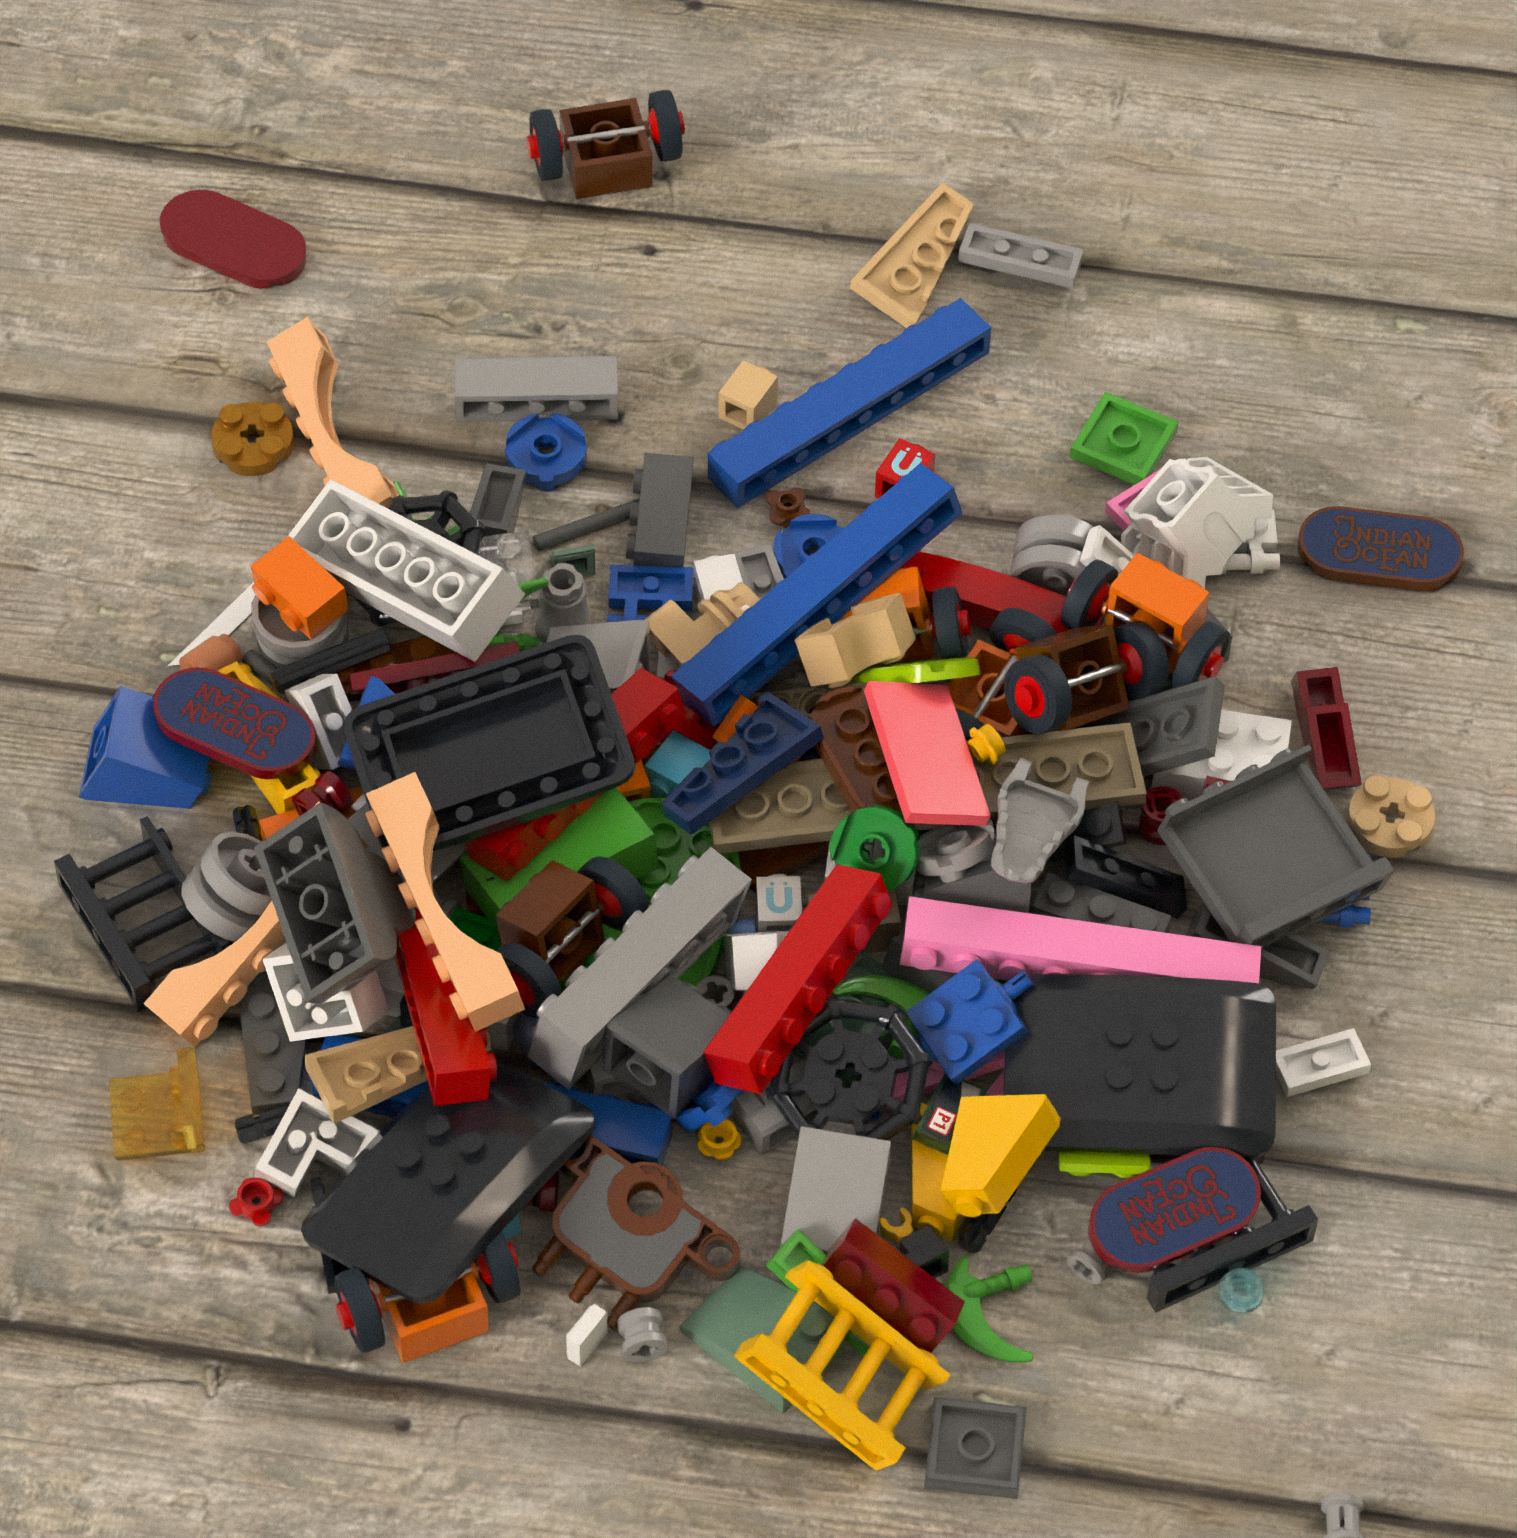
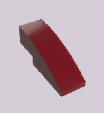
M1338 667L1297 671L1291 680L1304 746L1309 744L1312 748L1308 760L1313 775L1324 790L1361 786L1362 782L1348 703H1344Z

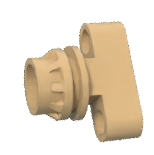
M739 582L730 590L714 592L710 596L711 602L706 599L701 600L697 604L701 616L694 622L673 600H669L644 619L649 621V640L666 658L672 654L676 658V665L680 668L684 662L694 657L716 635L722 633L742 616L746 609L752 607L760 599L747 585Z

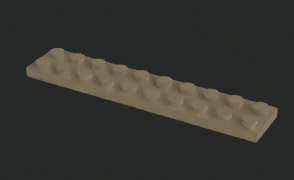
M1130 722L1052 731L1042 734L1001 737L1006 747V753L998 757L995 765H990L986 761L979 763L971 754L991 815V821L998 820V794L1002 784L1014 770L1019 757L1032 761L1031 772L1027 780L1070 795L1072 785L1077 777L1090 781L1084 810H1090L1113 802H1117L1118 806L1143 804L1146 802L1147 793ZM822 759L791 762L709 822L713 848L722 854L831 841L832 834L839 822L852 814V811ZM914 824L917 830L957 826L946 824Z

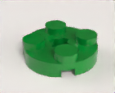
M880 805L862 807L842 819L835 828L830 842L832 861L835 860V865L838 864L880 873L887 891H892L906 882L917 867L920 854L918 844L919 833L914 825L905 823L903 815L892 808ZM878 839L882 842V848L885 849V856H879L875 861L869 859L870 851L864 848L865 843H872Z

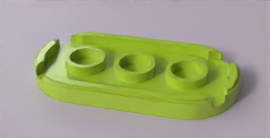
M974 657L893 662L871 665L855 674L847 684H867L868 681L916 683L980 675V666L978 665V659Z

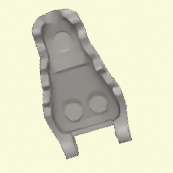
M1019 757L1014 770L1004 781L998 794L997 842L992 853L991 866L996 874L1014 883L1027 884L1036 881L1043 871L1047 859L1080 824L1084 815L1085 799L1090 781L1077 777L1072 785L1070 795L1027 780L1031 772L1032 761Z

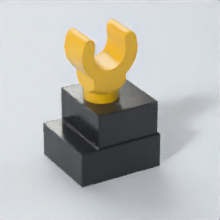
M904 1207L900 1208V1221L903 1225L893 1227L888 1224L884 1217L880 1219V1232L886 1240L895 1242L897 1246H900L899 1252L933 1278L949 1272V1249L942 1239L935 1234L930 1225L914 1232L911 1214Z

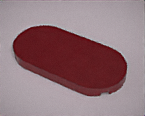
M192 190L182 193L170 200L161 212V233L170 250L245 285L262 289L271 288V284L281 282L282 286L295 280L302 273L306 265V243L302 234L294 226L218 192Z

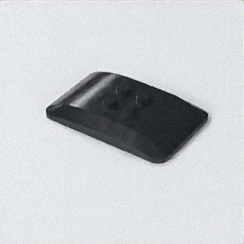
M576 634L565 636L361 705L351 710L343 724L344 733L369 811L372 808L366 796L367 793L413 772L416 773L440 827L433 851L477 839L595 797L628 782L635 770L634 757L596 649L591 640ZM384 834L378 836L382 848L389 846Z
M1091 974L1029 975L1034 986H1031L1013 1000L1017 1015L1028 1032L1005 1049L1004 1095L1046 1094L1060 1116L1061 1121L1059 1128L1043 1150L1185 1155L1204 1147H1220L1231 1150L1243 1158L1261 1157L1269 1152L1274 1144L1276 1135V1001L1270 989L1262 984L1253 982L1199 978Z
M496 1061L497 1078L490 1081L488 1100L434 1106L428 1084L371 1140L320 1198L302 1222L301 1232L303 1238L312 1248L351 1269L359 1268L365 1277L411 1302L420 1304L434 1301L444 1294L591 1136L596 1125L593 1112L586 1105Z

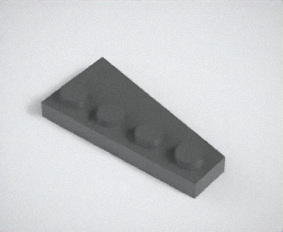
M267 971L260 972L247 986L245 996L239 1002L252 1115H258L259 1111L290 1103L297 1090L301 1089L305 1064L304 1055L307 1039L290 1042Z

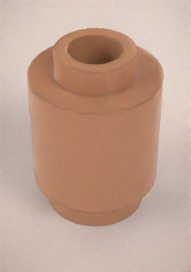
M229 635L211 636L180 658L179 671L196 667L218 671L236 661L239 664L243 660V655L238 644Z

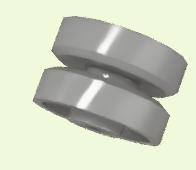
M1056 514L1037 516L1024 522L1016 531L1010 576L1067 597L1070 586L1086 568L1080 562L1089 529L1093 528V526L1075 517Z
M256 595L251 603L252 622L256 632L258 649L263 658L277 668L349 640L348 623L345 613L310 640L299 629L296 632L291 630L282 620L280 611L274 605H265Z
M233 831L220 833L203 853L201 861L191 870L182 883L181 895L186 908L201 925L217 936L236 942L257 922L272 899L254 849L262 841L248 834Z

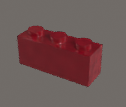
M856 1218L829 1248L821 1264L832 1273L834 1281L918 1349H924L930 1353L933 1352L956 1325L965 1303L960 1297Z

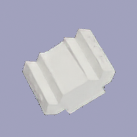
M1208 457L1188 458V460L1169 459L1124 510L1132 523L1121 534V544L1132 554L1136 555L1138 552L1151 560H1157L1165 565L1167 569L1185 579L1197 582L1205 589L1206 576L1222 575L1223 566L1240 545L1247 539H1254L1255 520L1271 518L1273 494Z

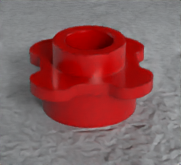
M247 1178L239 1186L237 1198L230 1201V1212L234 1216L243 1215L252 1219L253 1224L256 1226L267 1225L271 1220L270 1213L274 1207L282 1203L283 1194L279 1188H272L263 1179ZM259 1199V1204L254 1205L252 1203L253 1200Z

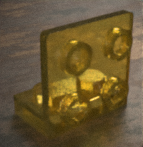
M195 1047L177 1048L178 1066L170 1067V1073L114 1078L109 1081L114 1156L117 1161L205 1151L200 1076Z

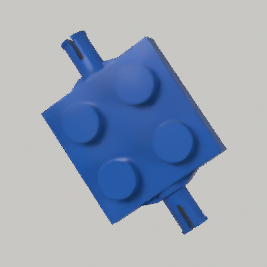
M976 959L907 1010L906 1013L919 1031L922 1048L925 1052L931 1053L932 1059L942 1066L950 1080L957 1085L1028 1032L1017 1015L1013 1000L1031 986H1034V983L1024 970H1021L1019 974L1004 985H1001L991 977L985 966Z

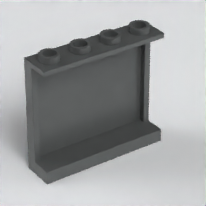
M1309 744L1296 751H1293L1292 748H1287L1275 755L1270 763L1260 768L1256 764L1242 770L1235 777V780L1223 784L1222 781L1215 782L1205 788L1199 797L1188 801L1187 798L1179 799L1172 803L1164 812L1166 816L1157 832L1230 942L1261 946V949L1382 890L1395 871L1386 857L1374 862L1371 860L1305 763L1312 751Z

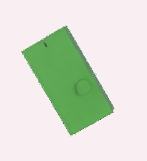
M617 787L603 793L586 812L578 816L561 832L557 839L551 841L525 868L517 872L508 882L472 861L468 852L459 857L466 892L495 926L498 933L496 914L500 911L501 907L506 902L511 901L528 884L532 876L539 873L552 860L578 872L590 859L598 856L606 857L622 865L636 879L659 868L655 834Z

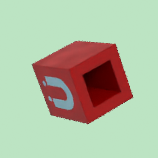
M899 438L876 471L875 497L879 499L902 476L908 474L920 463L934 472L935 454L921 445L912 444Z

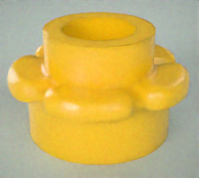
M985 724L978 730L975 727L970 729V737L972 739L967 741V745L972 756L979 763L986 761L990 765H995L998 757L1006 753V747L1000 735L989 724Z
M725 1119L717 1126H711L709 1122H706L698 1131L700 1141H698L697 1145L700 1152L706 1157L713 1156L716 1160H726L733 1156L734 1150L740 1148L741 1135L729 1119ZM721 1138L723 1139V1142L716 1143L715 1139Z

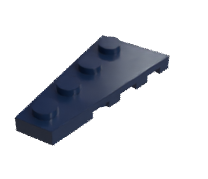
M766 691L758 699V709L752 715L744 714L735 724L736 732L726 743L719 741L709 752L711 759L702 768H694L661 803L665 817L691 835L822 741L824 736L821 726Z

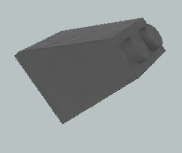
M990 859L967 868L965 876L959 880L947 883L942 882L940 876H926L917 871L915 897L1029 913L1032 882L1023 884L1004 879L996 874L991 866Z
M668 975L612 1019L606 1026L603 1071L676 1119L713 1076L703 1052L732 1011L724 1006H716L702 997L698 989L688 982L681 983L671 975Z

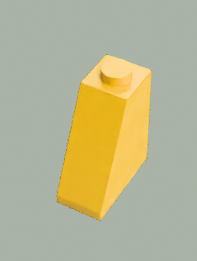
M1046 1094L961 1097L941 1186V1192L956 1214L977 1217L981 1214L1000 1213L1060 1126L1061 1118Z
M921 1103L919 1114L922 1118L917 1125H910L912 1226L919 1230L930 1225L938 1237L953 1242L965 1216L956 1214L941 1192L951 1142L922 1129L932 1107Z

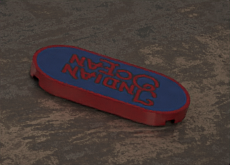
M208 668L183 669L167 677L155 692L153 699L155 718L165 736L250 776L266 780L278 779L277 775L286 773L290 776L301 771L313 757L315 751V729L312 721L304 711L223 673Z
M1204 1147L1194 1150L1106 1189L1098 1197L1091 1210L1088 1224V1235L1091 1245L1104 1262L1113 1267L1116 1265L1119 1268L1126 1269L1125 1272L1145 1273L1155 1270L1243 1230L1254 1217L1259 1207L1261 1198L1260 1183L1252 1166L1239 1154L1220 1147Z

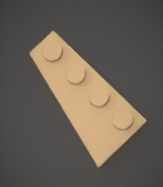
M942 182L852 278L849 288L904 327L917 325L967 223L974 204Z
M413 1026L305 1055L306 1070L334 1124L427 1080ZM488 1031V1044L487 1047H485L486 1052L491 1050V1039Z

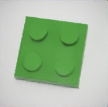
M1105 391L1071 446L1069 458L1135 485L1152 475L1175 437L1179 421Z

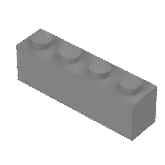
M617 356L472 357L469 359H455L456 422L519 421L533 414H538V418H552V413L567 416L572 420H618Z

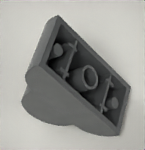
M320 802L254 847L306 1001L309 1003H324L391 959L397 950V937L412 928L415 923V907L410 910L408 909L398 887L399 884L404 883L401 876L397 872L392 873L387 861L382 857L367 851L352 824L339 811L327 804Z

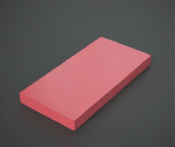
M868 681L864 694L905 823L986 826L991 815L948 685Z

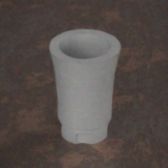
M557 563L552 569L546 570L542 579L546 578L549 581V585L540 589L539 614L535 625L536 637H539L542 643H546L551 627L593 624L588 611L586 585L583 581V575L576 571L574 565L567 563Z

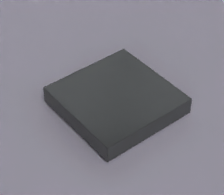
M934 1397L924 1488L1018 1499L1027 1407Z

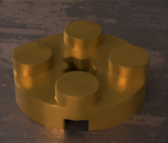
M246 402L227 404L220 410L219 418L215 421L211 431L212 448L216 459L219 462L221 459L223 463L229 465L230 471L244 476H259L270 473L276 469V463L280 462L284 457L285 460L290 457L294 447L292 424L286 417L283 407L277 403ZM251 434L262 436L256 439V443H248L247 438H245Z

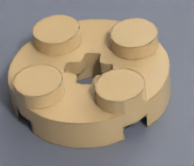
M1381 775L1370 776L1366 779L1364 785L1354 793L1351 799L1347 816L1348 826L1360 838L1359 842L1365 850L1387 858L1406 856L1407 851L1413 850L1418 846L1419 849L1425 846L1431 837L1435 822V809L1431 803L1432 795L1427 788L1417 786L1401 778L1383 777ZM1387 811L1395 812L1401 818H1396L1394 823L1386 822V815L1382 813Z

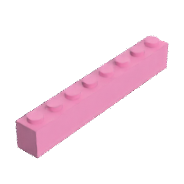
M909 896L900 965L915 967L920 970L931 969L958 973L978 959L992 978L1001 979L1006 982L1019 974L1021 970H1024L1028 975L1160 976L1242 981L1259 984L1261 946Z

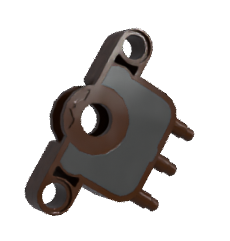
M593 1135L583 1143L585 1146L583 1155L575 1160H567L560 1168L575 1183L557 1205L552 1215L554 1236L537 1257V1261L532 1266V1271L540 1277L544 1276L548 1269L552 1268L563 1252H565L586 1267L574 1283V1288L568 1294L573 1302L580 1303L586 1295H589L600 1279L623 1295L612 1308L611 1314L607 1318V1325L610 1329L617 1330V1319L624 1313L635 1309L639 1303H649L659 1299L668 1290L687 1263L715 1281H725L737 1273L740 1267V1249L737 1241L726 1231L684 1202L679 1181L668 1168L655 1162L631 1164ZM644 1190L658 1193L663 1199L660 1210L648 1217L634 1214L629 1208L632 1197ZM724 1247L733 1256L728 1264L720 1267L710 1264L707 1260V1255L713 1248Z

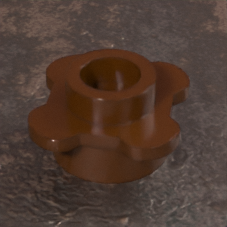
M793 488L791 491L778 492L774 490L769 492L766 496V503L771 506L770 521L780 527L787 528L790 526L791 520L810 514V510L805 507L804 503L806 492L801 488Z

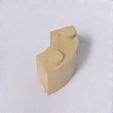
M901 593L879 597L852 606V616L832 625L829 618H826L807 629L795 639L811 687L827 684L829 688L840 687L849 683L855 674L879 662L881 664L893 663L905 656L904 653L916 640Z

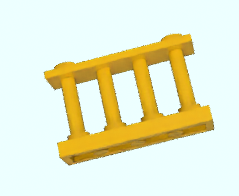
M807 1260L789 1269L785 1275V1278L798 1287L799 1290L771 1334L765 1335L760 1333L743 1341L733 1357L875 1471L897 1463L906 1449L894 1439L893 1430L918 1389L921 1387L926 1391L947 1382L951 1374L939 1366V1361L933 1354L924 1349H918L834 1281L832 1273L827 1268ZM813 1301H815L835 1318L806 1364H801L787 1353L785 1345ZM850 1329L870 1347L842 1392L837 1393L823 1382L821 1374ZM886 1358L902 1371L905 1376L877 1422H873L858 1410L857 1402Z

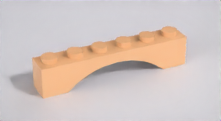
M306 317L267 341L273 358L269 359V363L280 380L284 379L287 387L282 389L283 394L294 410L297 409L300 414L296 418V422L301 432L307 439L312 440L314 446L309 451L316 464L321 469H325L327 477L323 479L325 486L331 479L388 508L393 503L392 499L399 495L394 483L376 465L361 461L348 454L338 440L333 424L331 399L333 382L339 364L326 336Z
M413 772L367 793L366 796L372 810L366 812L365 816L375 838L382 834L386 838L389 846L381 850L391 872L395 873L400 870L405 879V882L399 884L398 887L408 909L418 907L422 918L415 921V924L425 946L434 943L439 955L432 958L442 982L445 983L451 980L457 991L449 995L459 1019L462 1020L469 1017L475 1032L525 1010L519 991L501 953L480 945L461 932L444 914L435 899L431 864L433 847L440 827L416 773Z
M362 839L365 848H367L369 845ZM272 900L257 922L238 941L215 956L194 965L172 970L145 1001L144 1005L194 1047L201 1040H205L212 1035L222 1015L230 1006L238 1004L245 996L247 986L260 972L266 971L263 959L285 944L286 940Z

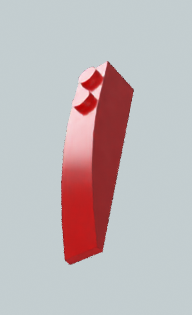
M918 551L900 567L904 569L918 567L931 614L933 613V591L944 587H956L963 610H968L972 626L990 629L996 617L1004 609L1019 608L1039 616L1050 624L1057 633L1069 630L1060 621L1066 596L1024 580L977 565ZM1102 615L1094 626H1102L1105 615Z
M415 907V921L421 919L422 916L419 910ZM414 923L412 928L397 937V950L394 957L434 1106L488 1100L490 1081L496 1080L497 1067L494 1054L487 1053L485 1049L488 1044L487 1029L485 1027L475 1032L469 1017L462 1020L459 1019L449 995L457 991L451 980L445 983L442 982L432 958L439 955L434 943L425 946Z

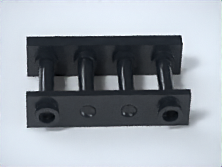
M148 816L140 819L143 842L89 868H86L84 865L78 868L70 853L54 860L60 888L138 1012L147 1008L144 1003L151 996V987L156 985V979L211 952L217 955L234 943L210 932L186 908L181 895L182 883L186 879V875L171 853L173 846L167 833L163 828L156 830ZM150 857H153L162 871V874L108 900L105 897L98 899L93 892L96 888V883ZM173 888L183 904L128 932L125 929L118 931L113 923L116 920L115 915ZM192 919L203 937L148 964L145 961L138 963L133 955L136 952L135 947Z
M1264 1155L1244 1159L1252 1166L1258 1177L1261 1188L1260 1200L1272 1217V1221L1257 1229L1247 1225L1243 1230L1233 1235L1231 1241L1217 1247L1215 1245L1206 1246L1194 1252L1191 1259L1178 1265L1168 1263L1152 1270L1154 1273L1150 1277L1146 1299L1155 1313L1314 1240L1318 1223L1317 1216L1310 1205L1297 1211L1287 1209L1259 1165L1263 1163Z

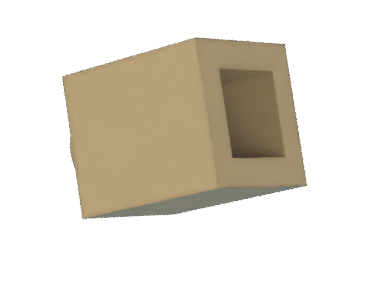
M743 360L719 391L718 418L743 430L750 423L764 419L778 402V376L764 367L755 366Z

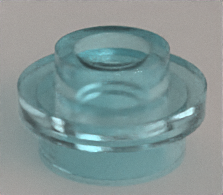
M1238 1268L1224 1275L1218 1288V1296L1221 1303L1230 1311L1241 1314L1256 1310L1261 1305L1265 1293L1261 1279L1256 1273L1245 1268ZM1237 1289L1245 1290L1249 1296L1241 1297L1234 1294L1233 1291Z

